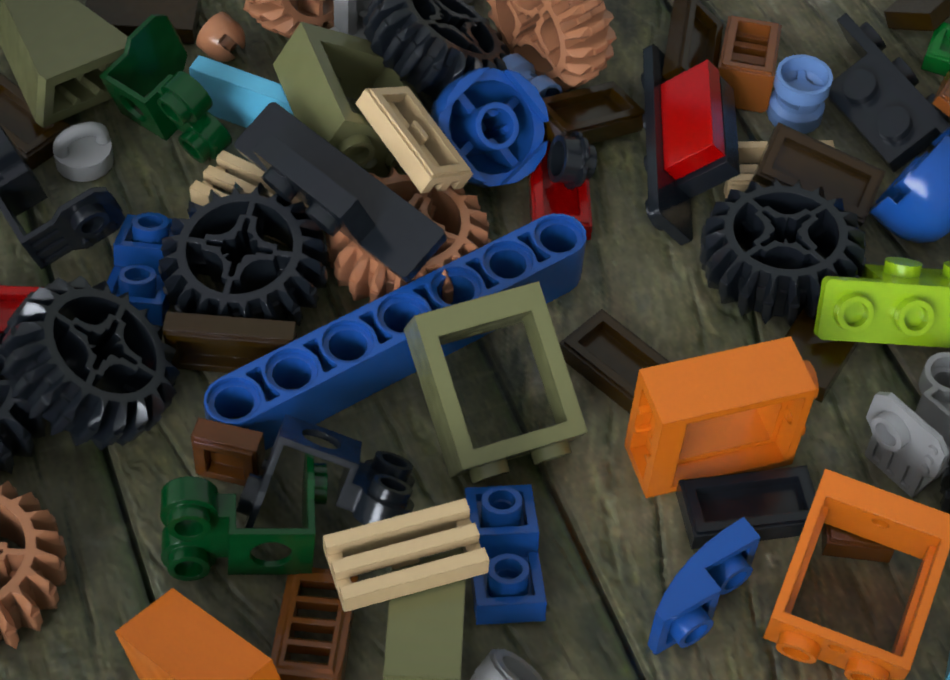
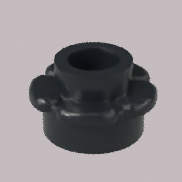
M573 131L570 136L557 135L551 142L547 158L548 175L551 181L564 183L567 189L573 190L576 187H581L585 180L592 178L597 166L595 146L589 144L588 139L580 131Z

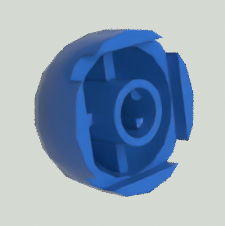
M490 67L469 71L444 87L432 105L430 116L473 173L467 184L487 188L517 183L534 172L546 154L548 141L543 142L545 135L544 122L549 121L547 107L537 88L518 72L509 69L501 71Z
M950 127L931 142L934 149L930 153L926 151L922 156H917L879 196L875 201L876 205L869 211V214L884 228L900 239L914 243L936 242L950 233Z

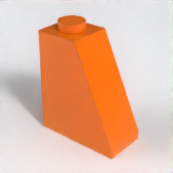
M174 588L170 589L115 631L139 680H281L270 657Z

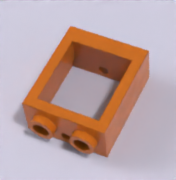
M791 336L639 369L624 446L645 498L676 492L679 480L770 470L793 463L800 439L806 431V421L813 400L818 396L819 384L813 365L810 361L802 359Z
M825 469L763 638L776 643V649L790 659L808 664L816 663L818 659L844 669V676L849 680H904L910 672L950 550V514ZM824 523L922 559L891 652L791 614Z

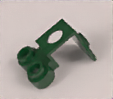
M151 14L127 37L124 53L100 75V78L123 115L165 141L177 130H180L183 133L178 137V141L192 158L200 163H204L209 157L216 159L217 155L232 143V137L222 123L207 112L213 106L212 99L197 80L183 71L188 54L172 22L164 14ZM136 105L143 113V115L137 112L133 107Z
M305 453L302 480V528H236V494H218V489L212 482L194 476L179 477L166 483L161 490L160 519L165 525L161 534V561L167 567L168 573L173 578L182 581L199 580L208 575L210 568L216 563L217 558H228V575H296L312 573L316 537L315 505H326L327 463H314V456ZM270 542L284 544L292 550L287 557L276 561L260 560L251 554V550L254 547Z

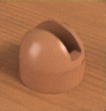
M219 12L202 26L196 38V45L206 55L216 61H233L236 57L231 51L237 45L243 50L246 46L245 33L240 24L226 12Z

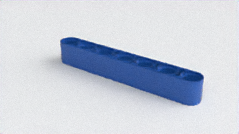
M552 213L542 216L218 378L209 385L204 394L205 418L263 432L265 450L273 447L285 414L315 425L417 372L403 330L414 315L537 281L540 283L546 304L570 292L578 285L581 279L587 240L586 230L580 221L566 214ZM444 269L448 272L454 287L453 302L451 304L445 303L442 300V288L447 278L442 275ZM493 331L441 345L444 356L463 348ZM232 417H241L238 419H229Z

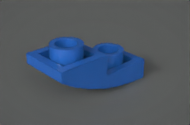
M155 212L139 215L127 214L113 243L114 267L108 277L107 284L111 293L116 296L129 291V303L138 310L149 308L148 321L152 325L162 326L170 303H168L163 291L165 285L159 274L158 266L159 260L164 258L161 251L162 238L173 236L171 231L172 219Z
M532 485L465 488L464 498H466L470 508L471 523L475 522L480 534L481 548L485 547L489 557L488 573L471 577L476 625L546 621L547 600L538 553L539 526Z
M745 517L726 527L706 542L686 562L670 583L655 612L647 643L654 655L661 653L676 643L679 647L685 648L703 638L714 624L712 619L720 594H727L735 590L751 575L753 571L751 565L761 537Z

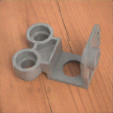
M950 352L936 353L926 361L918 382L922 396L915 412L892 392L879 391L874 395L866 416L872 436L864 455L911 498L915 497L943 475L946 468L949 467Z

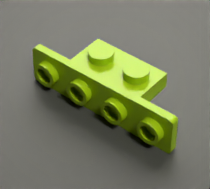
M886 257L884 265L865 264L863 276L860 278L825 276L821 283L814 334L821 340L950 348V261H945L942 269L922 268L923 264L913 259Z

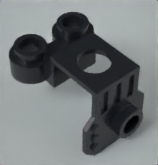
M0 125V210L22 246L40 269L45 268L73 250L88 249L119 230L125 220L120 205L106 187H92L58 207L50 221L27 234L16 216L48 197L19 150L15 148Z
M285 414L267 460L264 459L261 469H263L262 475L249 473L236 507L237 513L247 516L244 528H253L284 445L345 467L339 480L336 506L352 511L356 520L363 525L413 511L414 503L410 499L415 479L411 475L413 465L404 457L388 451H377L373 459L366 460L365 463L360 462L361 441ZM304 436L321 438L333 444L337 449L319 446Z

